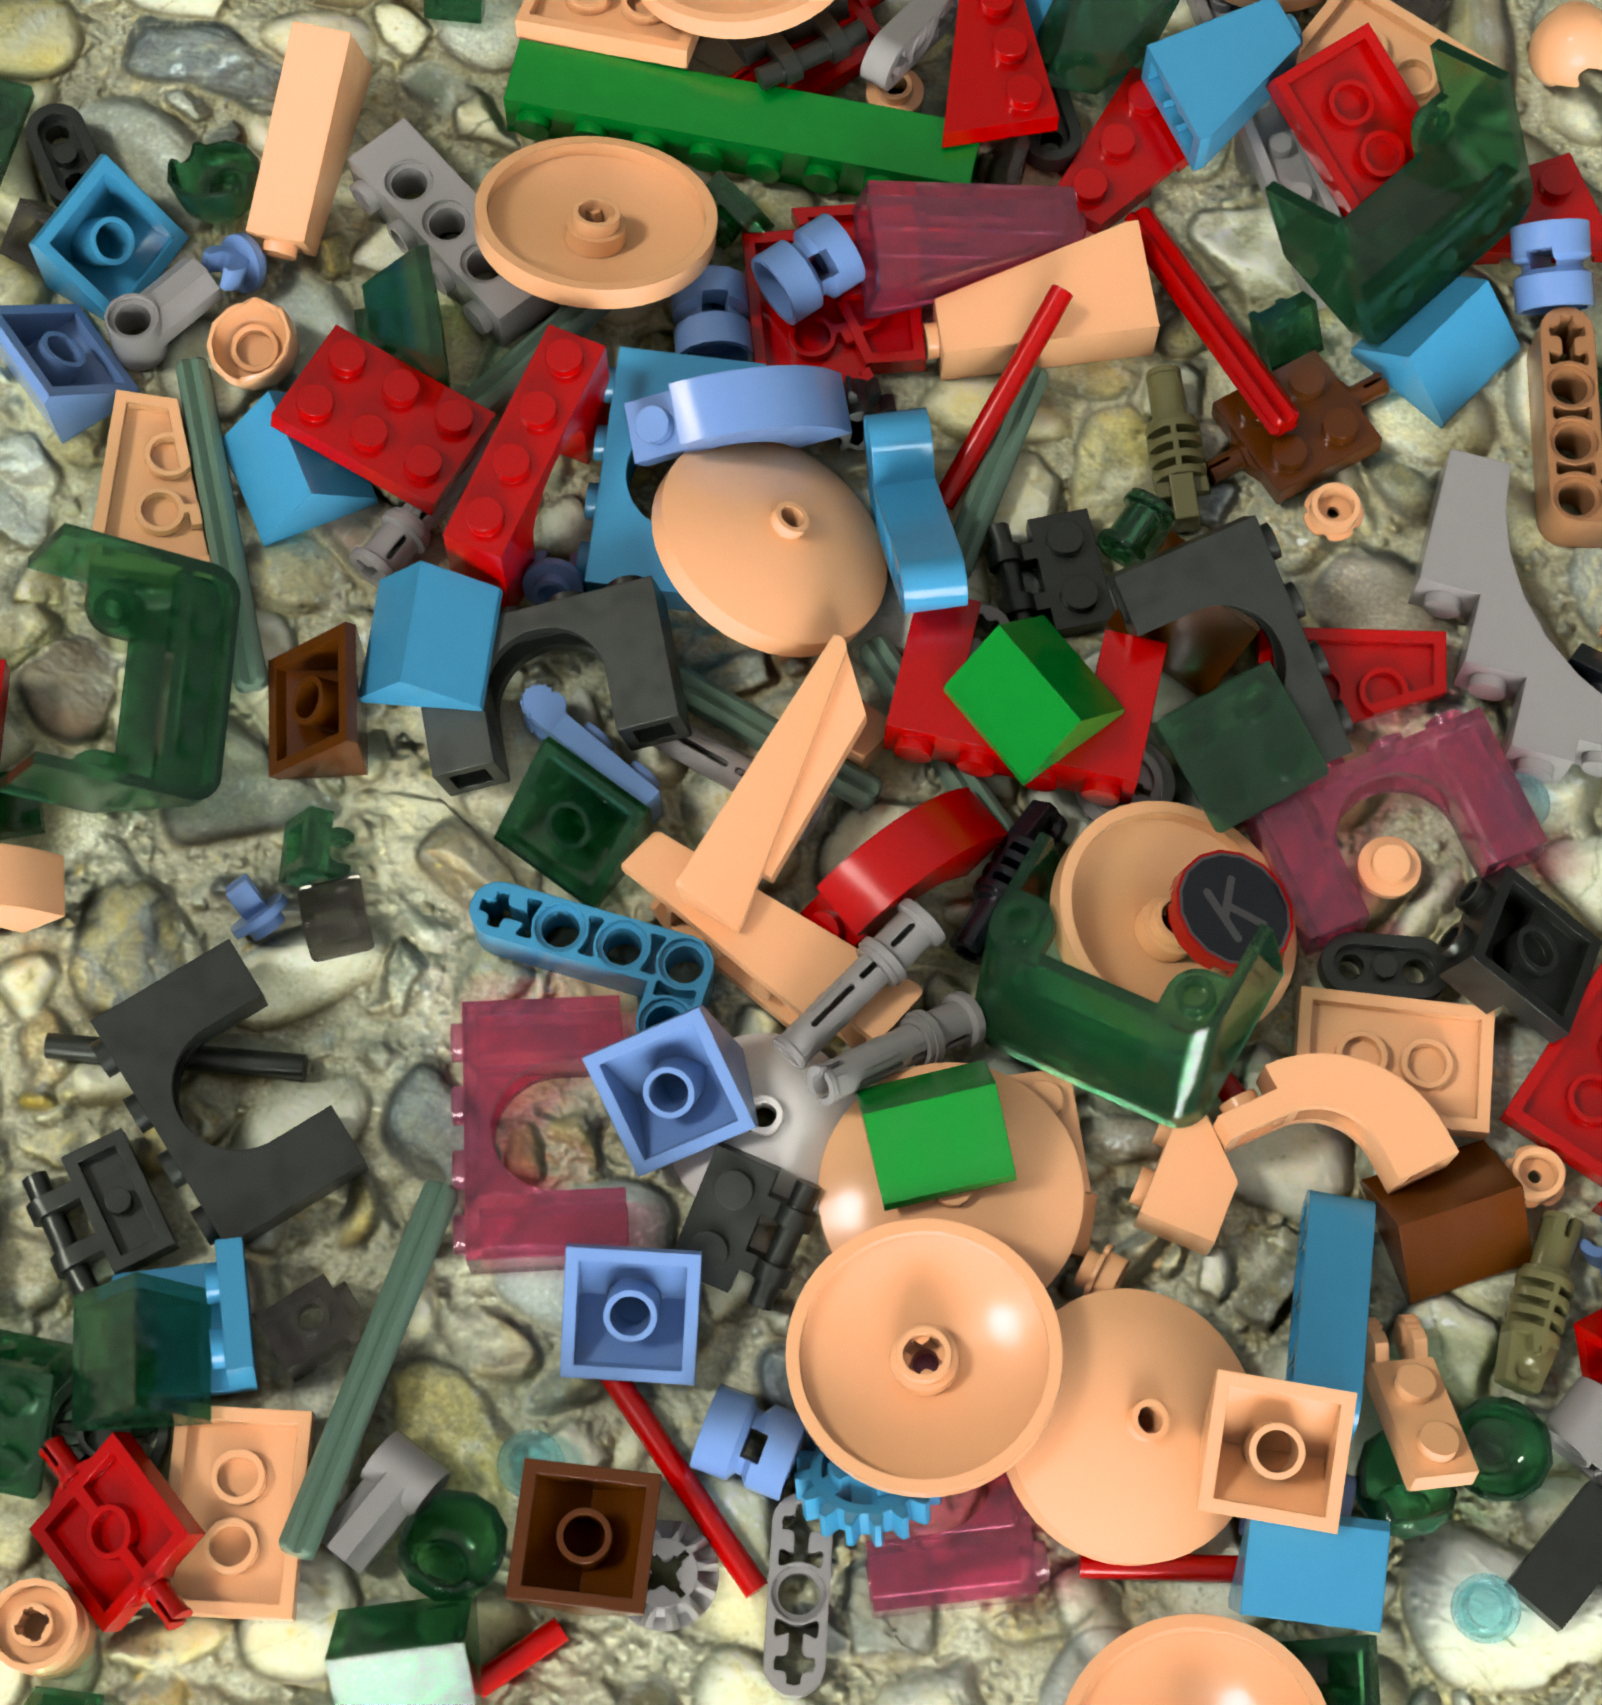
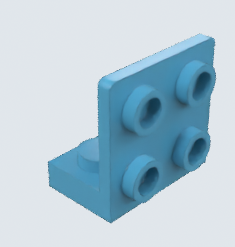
M242 1237L215 1240L216 1262L117 1273L112 1276L119 1395L122 1405L129 1407L258 1390L248 1270Z

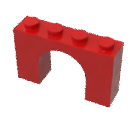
M550 324L538 344L442 534L450 570L499 587L503 591L501 607H519L523 599V577L527 567L534 562L536 557L533 538L535 519L544 488L557 458L561 454L589 465L593 457L597 425H608L611 404L604 402L605 392L610 381L606 346Z
M969 599L967 606L913 613L886 721L883 748L893 750L898 757L909 762L928 763L932 759L954 764L961 772L975 777H990L993 774L1016 778L943 691L944 685L971 655L981 601ZM1105 630L1095 675L1124 707V713L1027 783L1025 787L1043 792L1053 791L1056 788L1081 793L1085 800L1103 806H1113L1119 802L1131 803L1139 778L1168 643Z

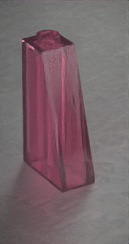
M867 180L852 210L856 246L866 271L865 280L861 282L866 318H880L934 304L935 298L1084 239L1086 219L1083 211L1077 209L1074 187Z

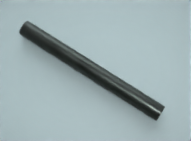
M47 1033L44 1043V1056L46 1059L100 1063L89 1045L100 1037ZM202 1046L192 1056L185 1070L305 1080L308 1056L307 1054Z

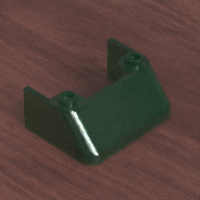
M1437 39L1430 45L1440 92L1416 112L1411 124V143L1415 157L1346 217H1339L1275 181H1272L1264 188L1285 259L1349 332L1370 344H1379L1390 338L1458 276L1506 236L1513 226H1517L1525 217L1533 198V184L1510 72L1441 39Z
M64 523L28 556L27 568L86 583L84 606L85 613L92 626L108 637L128 642L115 753L98 749L85 750L73 759L35 751L0 779V792L96 814L195 806L211 796L221 782L241 596L239 586L231 573L217 564Z
M1040 832L990 918L975 994V1000L982 1009L986 1021V1035L983 1041L998 1051L1165 1126L1185 1128L1198 1123L1210 1110L1284 975L1273 928L1262 923L1260 924L1230 979L1207 969L1186 970L1169 982L1158 1003L1045 955L1056 934V921L1049 905L1053 877L1060 858L1052 836Z

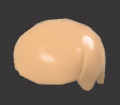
M1571 0L1558 5L1537 24L1531 36L1528 62L1532 73L1545 86L1550 87L1557 84L1560 86L1578 87L1580 85L1578 76L1583 70L1588 68L1602 70V9L1584 0Z
M251 297L243 303L227 307L212 322L206 345L214 370L231 385L252 391L278 385L294 370L300 351L297 328L282 306H276L259 297Z

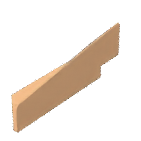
M836 633L832 636L676 881V887L683 903L737 932L744 925L761 878L772 884L775 882L867 724L865 708L848 655L846 642L842 636Z
M660 831L653 832L621 864L624 873L655 897L649 908L661 925L667 929L692 935L704 941L711 950L714 968L786 1028L858 959L856 947L758 889L744 925L739 932L683 903L676 887V881L694 851ZM908 978L899 986L895 985L891 988L885 985L836 1035L849 1047L854 1048L877 1036H882L894 1030L903 1016L912 1011L922 996L921 986Z

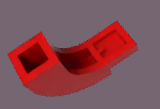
M969 787L940 794L905 813L851 853L816 886L820 893L800 915L858 949V944L866 936L873 938L886 923L898 914L896 906L904 898L914 901L941 883L968 876L1008 833Z

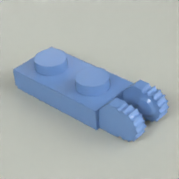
M539 682L537 685L531 684V687L528 689L525 688V693L521 694L522 700H520L523 714H526L523 717L526 729L530 730V734L535 733L536 739L643 830L645 828L649 829L663 815L661 795L658 790L661 785L657 778L641 763L632 761L628 765L612 752L614 749L612 742L594 724L586 722L582 727L570 717L569 713H567L566 698L558 691L553 692L552 687H547L546 683L540 685Z

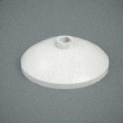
M754 1033L737 1036L733 1039L744 1051L755 1109H770L775 1114L776 1119L767 1127L757 1126L723 1142L782 1167L772 1192L789 1199L797 1178H802L818 1185L821 1161L827 1142L843 1114L857 1099L853 1092L830 1106H823L820 1104L821 1098L815 1100L812 1097L807 1086L806 1073L812 1065L830 1059L823 1052L819 1051L801 1071L788 1062L773 1044V1039L781 1034ZM717 1144L672 1163L680 1182L694 1199ZM818 1201L814 1206V1212L818 1210ZM764 1215L761 1216L758 1226L778 1225L773 1219Z

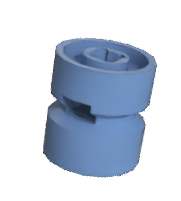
M822 213L793 233L792 244L781 239L751 259V268L755 280L764 297L778 316L792 326L823 306V295L836 299L865 280L866 271L855 244L840 223L826 213Z
M1580 218L1550 219L1513 226L1510 229L1512 263L1521 267L1522 271L1513 280L1515 314L1539 316L1546 315L1549 311L1558 307L1567 306L1582 311L1595 306L1593 273L1583 267V261L1592 255L1589 220ZM1551 258H1555L1556 266L1550 267Z
M707 265L703 273L693 283L670 296L672 318L676 324L673 330L675 353L752 362L754 356L751 325L746 319L749 315L746 277L739 270L728 266Z
M721 1383L701 1427L691 1457L690 1467L722 1480H727L732 1475L738 1474L742 1477L745 1489L780 1501L795 1466L797 1452L801 1450L807 1431L797 1412L777 1404L766 1411L759 1409L756 1396ZM753 1429L768 1435L760 1459L744 1454Z

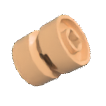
M31 1578L19 1580L0 1593V1660L10 1668L46 1680L66 1677L82 1667L93 1651L97 1638L95 1620L74 1592L53 1581Z

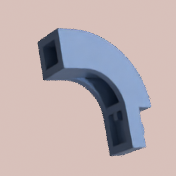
M773 365L716 372L669 383L668 391L624 403L634 462L645 467L679 458L684 452L704 451L750 442H776L800 448L852 433L842 373L818 366Z

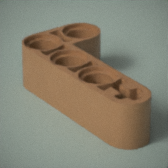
M1567 306L1558 307L1549 311L1542 319L1527 353L1536 523L1544 539L1553 545L1571 548H1602V433L1595 331L1592 321L1582 311ZM1562 354H1567L1565 360L1559 362ZM1554 394L1564 395L1571 399L1574 404L1563 403ZM1557 449H1567L1574 453L1578 459H1568L1562 456ZM1560 504H1570L1576 507L1582 515L1569 514L1563 510Z

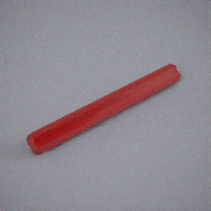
M1141 207L1136 212H1130L1124 220L1125 222L1139 220L1148 266L1269 434L1280 437L1296 428L1299 410L1154 211L1148 207Z

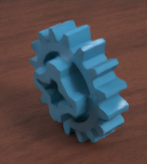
M808 1435L809 1450L797 1452V1473H794L796 1499L802 1500L803 1517L806 1521L820 1518L821 1535L826 1538L834 1534L838 1529L844 1530L846 1545L854 1546L862 1534L870 1535L875 1547H882L884 1533L892 1530L898 1537L905 1540L910 1537L909 1521L913 1520L927 1525L931 1521L930 1505L941 1504L942 1497L919 1498L891 1494L872 1488L854 1479L828 1459L814 1443L810 1435Z

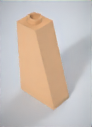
M292 22L246 227V232L258 245L262 246L261 250L265 255L296 261L298 253L314 257L317 255L373 71V67L350 32Z
M1139 220L1124 222L935 298L932 322L923 323L926 358L927 360L937 359L940 381L1002 374L1052 284L1067 290L1073 295V298L1034 365L1035 367L1050 368L1153 355L1160 325Z

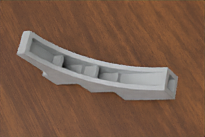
M1451 448L1438 476L1408 604L1423 607L1425 612L1438 618L1451 619L1461 617L1468 619L1452 685L1466 688L1470 694L1483 700L1498 701L1508 699L1513 701L1498 768L1512 771L1518 779L1532 784H1547L1550 782L1559 784L1572 764L1581 766V769L1589 775L1602 778V694L1577 674L1546 636L1524 596L1510 552L1506 502L1511 464Z

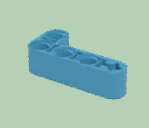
M926 407L864 415V442L872 517L903 614L967 606L969 598L964 558L935 479L932 432Z
M496 881L485 884L476 891L471 899L469 913L477 941L484 950L496 956L642 998L636 1016V1033L699 1005H703L708 1009L714 990V959L710 948L704 941L692 935L508 882ZM503 911L511 912L512 919H503L499 927L491 926L490 919H499ZM561 926L571 927L579 933L577 939L565 947H554L545 940L553 929ZM525 929L531 930L530 938H526ZM621 944H630L641 952L634 962L627 965H616L608 960L607 955L611 949ZM681 962H692L703 971L700 977L689 983H679L671 979L668 973L673 966Z
M1307 1190L1298 1231L1285 1381L1357 1393L1351 1435L1352 1441L1357 1429L1363 1397L1376 1204L1370 1200Z

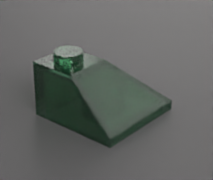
M1053 0L1037 32L1038 45L1050 86L1094 95L1099 94L1126 76L1132 66L1138 68L1144 64L1147 45L1159 40L1180 0Z
M428 244L418 245L362 284L365 308L354 309L357 336L452 389L440 301Z

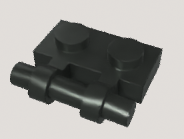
M834 0L814 17L787 30L755 38L726 40L746 66L766 57L770 59V62L754 69L756 81L760 88L765 91L780 83L790 86L804 79L805 71L828 60L832 64H836L850 57L851 49L869 41V35L860 19L840 27L838 23L850 17L848 1ZM811 35H815L817 38L795 50L791 47V45Z
M1087 508L1028 519L1026 534L1029 542L1023 544L1013 542L1008 523L1000 522L988 526L986 535L990 548L986 550L985 556L990 573L996 574L1002 594V598L998 601L999 610L1006 615L1009 622L1044 615L1046 618H1049V622L1063 638L1105 630L1103 627L1113 614L1114 607ZM1036 568L1042 592L1035 594L1026 592L1021 571Z
M122 1128L61 1157L71 1181L54 1189L46 1171L35 1172L22 1181L30 1200L26 1210L34 1227L43 1228L54 1252V1255L50 1258L53 1269L58 1279L67 1280L75 1299L88 1297L99 1290V1284L91 1267L95 1262L107 1257L114 1274L136 1271L180 1249L131 1143ZM83 1205L95 1233L78 1241L67 1215L71 1210Z
M721 1142L717 1144L674 1249L702 1251V1282L726 1293L732 1289L739 1270L751 1274L755 1278V1282L747 1302L759 1309L771 1311L780 1289H788L795 1269L790 1264L802 1235H809L818 1217L813 1209L822 1188L811 1181L797 1178L789 1199L773 1193V1187L782 1167ZM762 1215L778 1223L767 1253L749 1246Z

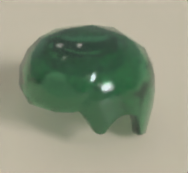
M224 139L205 145L197 141L192 144L191 153L184 162L180 163L173 158L169 160L167 165V183L178 202L192 218L209 224H226L240 218L251 209L261 162L251 149L243 143Z
M1488 1396L1476 1399L1456 1413L1479 1469L1473 1484L1463 1485L1467 1490L1479 1498L1488 1501H1519L1542 1486L1553 1465L1552 1442L1547 1425L1534 1412L1515 1399L1506 1396L1499 1398Z
M1384 1430L1379 1431L1364 1442L1354 1470V1476L1357 1480L1355 1499L1367 1519L1390 1521V1536L1401 1539L1431 1535L1452 1519L1458 1486L1409 1491L1405 1487Z
M451 1489L437 1492L421 1510L411 1514L399 1535L397 1564L409 1585L433 1601H466L483 1591L498 1573L506 1556L508 1528L497 1507L477 1493Z

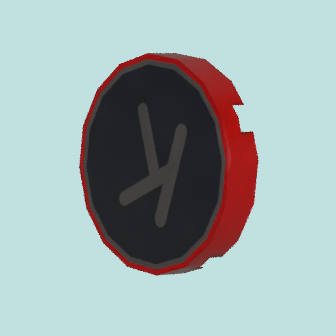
M1216 850L1197 856L1174 878L1170 890L1172 889L1171 903L1167 905L1168 922L1178 944L1196 963L1209 970L1215 966L1222 971H1229L1227 976L1244 977L1263 971L1287 949L1294 929L1292 905L1282 883L1264 864L1244 853Z

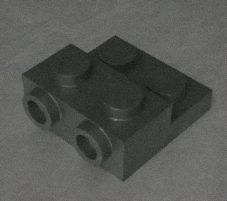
M1508 864L1484 879L1480 876L1473 878L1463 887L1455 900V906L1463 912L1460 922L1451 926L1441 937L1437 945V953L1445 958L1438 976L1485 1014L1504 1005L1550 1043H1554L1569 1035L1600 951L1602 940Z

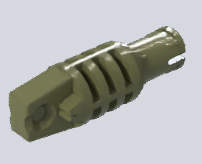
M1161 365L1148 370L1146 373L1152 420L1148 423L1145 435L1157 503L1171 501L1177 533L1200 530V512L1197 497L1210 495L1211 493L1200 424L1194 415L1188 413L1180 367L1177 365Z
M1547 1210L1541 1214V1224L1530 1263L1523 1264L1516 1272L1515 1286L1511 1290L1510 1304L1506 1307L1505 1321L1501 1325L1494 1382L1524 1396L1539 1394L1560 1349V1337L1564 1333L1566 1327L1565 1319L1569 1315L1571 1308L1570 1301L1574 1297L1576 1290L1574 1278L1569 1273L1580 1233L1583 1232L1584 1223L1575 1217L1570 1219L1569 1225H1567L1569 1214L1555 1210Z

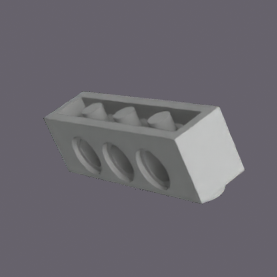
M405 118L398 121L348 158L354 182L350 185V191L357 203L367 214L372 215L377 212L388 224V233L394 243L406 255L414 252L426 264L424 269L428 278L443 295H447L450 292L455 295L463 304L462 311L466 319L480 335L484 336L489 332L505 348L559 308L558 303L531 295L511 284L501 275L490 280L476 279L478 275L486 272L498 274L486 261L476 241L474 230L476 193ZM407 194H422L420 197L415 199H402V197H404ZM450 232L460 234L450 240L439 238L441 235Z

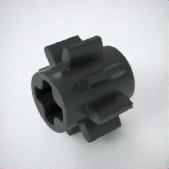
M848 375L845 376L843 384L852 433L837 437L839 449L843 452L848 448L865 450L864 415L897 411L893 394L881 395L877 377L874 376L867 381L860 378L852 379Z

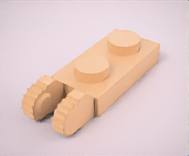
M1415 1313L1400 1314L1395 1318L1393 1332L1401 1360L1394 1361L1389 1360V1341L1385 1331L1383 1332L1380 1320H1377L1376 1317L1368 1318L1365 1358L1366 1374L1364 1381L1406 1489L1418 1491L1472 1485L1479 1473V1469L1433 1357H1428V1338L1424 1328L1421 1327V1321L1418 1320V1316H1415Z

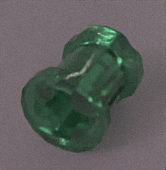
M1131 488L1123 499L1125 508L1111 528L1102 529L1097 536L1098 541L1096 544L1101 552L1124 568L1146 559L1147 555L1145 552L1159 531L1168 530L1175 520L1173 511L1162 499L1140 488Z

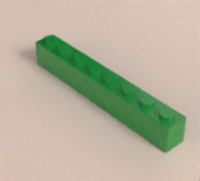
M523 39L519 40L503 98L508 131L517 132L531 140L571 136H602L624 139L658 149L683 164L691 165L702 172L712 173L719 170L747 175L761 183L779 181L805 186L809 190L820 194L838 192L859 196L871 203L910 200L911 206L922 208L927 213L938 216L949 214L967 215L981 142L942 148L945 117L777 86L763 91L756 82Z

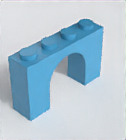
M619 346L617 366H608L610 381L604 398L605 403L611 404L608 425H597L594 440V461L602 462L599 483L589 482L586 493L585 519L593 520L590 542L580 541L577 553L576 568L585 579L587 592L608 587L609 582L618 577L638 575L644 578L652 575L666 599L667 609L696 612L684 600L667 576L655 548L651 521L638 510L630 496L631 480L638 464L634 462L624 403L668 391V384L716 372L766 366V364Z

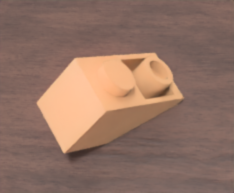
M1186 1092L1178 1111L1168 1107L1165 1108L1152 1140V1144L1163 1148L1155 1170L1145 1166L1142 1167L1128 1203L1140 1207L1133 1227L1207 1256L1216 1242L1238 1180L1200 1098Z

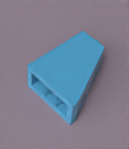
M1260 0L1147 45L1141 79L1193 172L1204 168L1271 98L1265 86L1296 65L1298 53L1303 44L1302 32L1295 17L1292 14H1285L1278 0Z

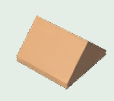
M1217 1369L1200 1435L1196 1510L1338 1534L1357 1393Z

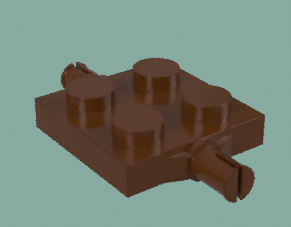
M1313 350L1271 372L1299 410L1296 428L1280 437L1269 434L1246 400L1236 390L1213 402L1211 416L1228 437L1230 449L1206 461L1211 485L1215 486L1218 482L1243 470L1261 482L1278 505L1380 450L1382 437L1364 415L1362 407L1389 394L1390 389L1385 378L1382 379V373L1376 371L1371 376L1349 387L1336 378L1317 351Z

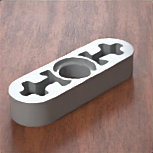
M911 0L874 37L863 58L860 76L886 91L892 89L948 32L957 18L959 0Z
M796 1493L784 1498L778 1504L772 1518L763 1658L764 1676L768 1685L777 1694L791 1699L808 1696L818 1688L824 1677L833 1534L826 1538L821 1535L820 1531L811 1532L808 1541L807 1558L821 1555L822 1567L818 1568L806 1562H791L779 1565L780 1553L794 1557L795 1534L794 1531L783 1529V1521L795 1519L797 1508H802V1500L796 1499ZM820 1518L815 1519L813 1521L820 1522ZM796 1575L811 1579L819 1592L816 1606L810 1612L803 1615H794L787 1612L781 1606L778 1599V1591L781 1584L789 1577ZM776 1622L792 1628L818 1625L817 1638L803 1634V1659L814 1661L815 1668L814 1672L802 1673L800 1684L798 1685L787 1684L786 1673L774 1669L775 1659L786 1658L789 1647V1633L779 1636L774 1634Z

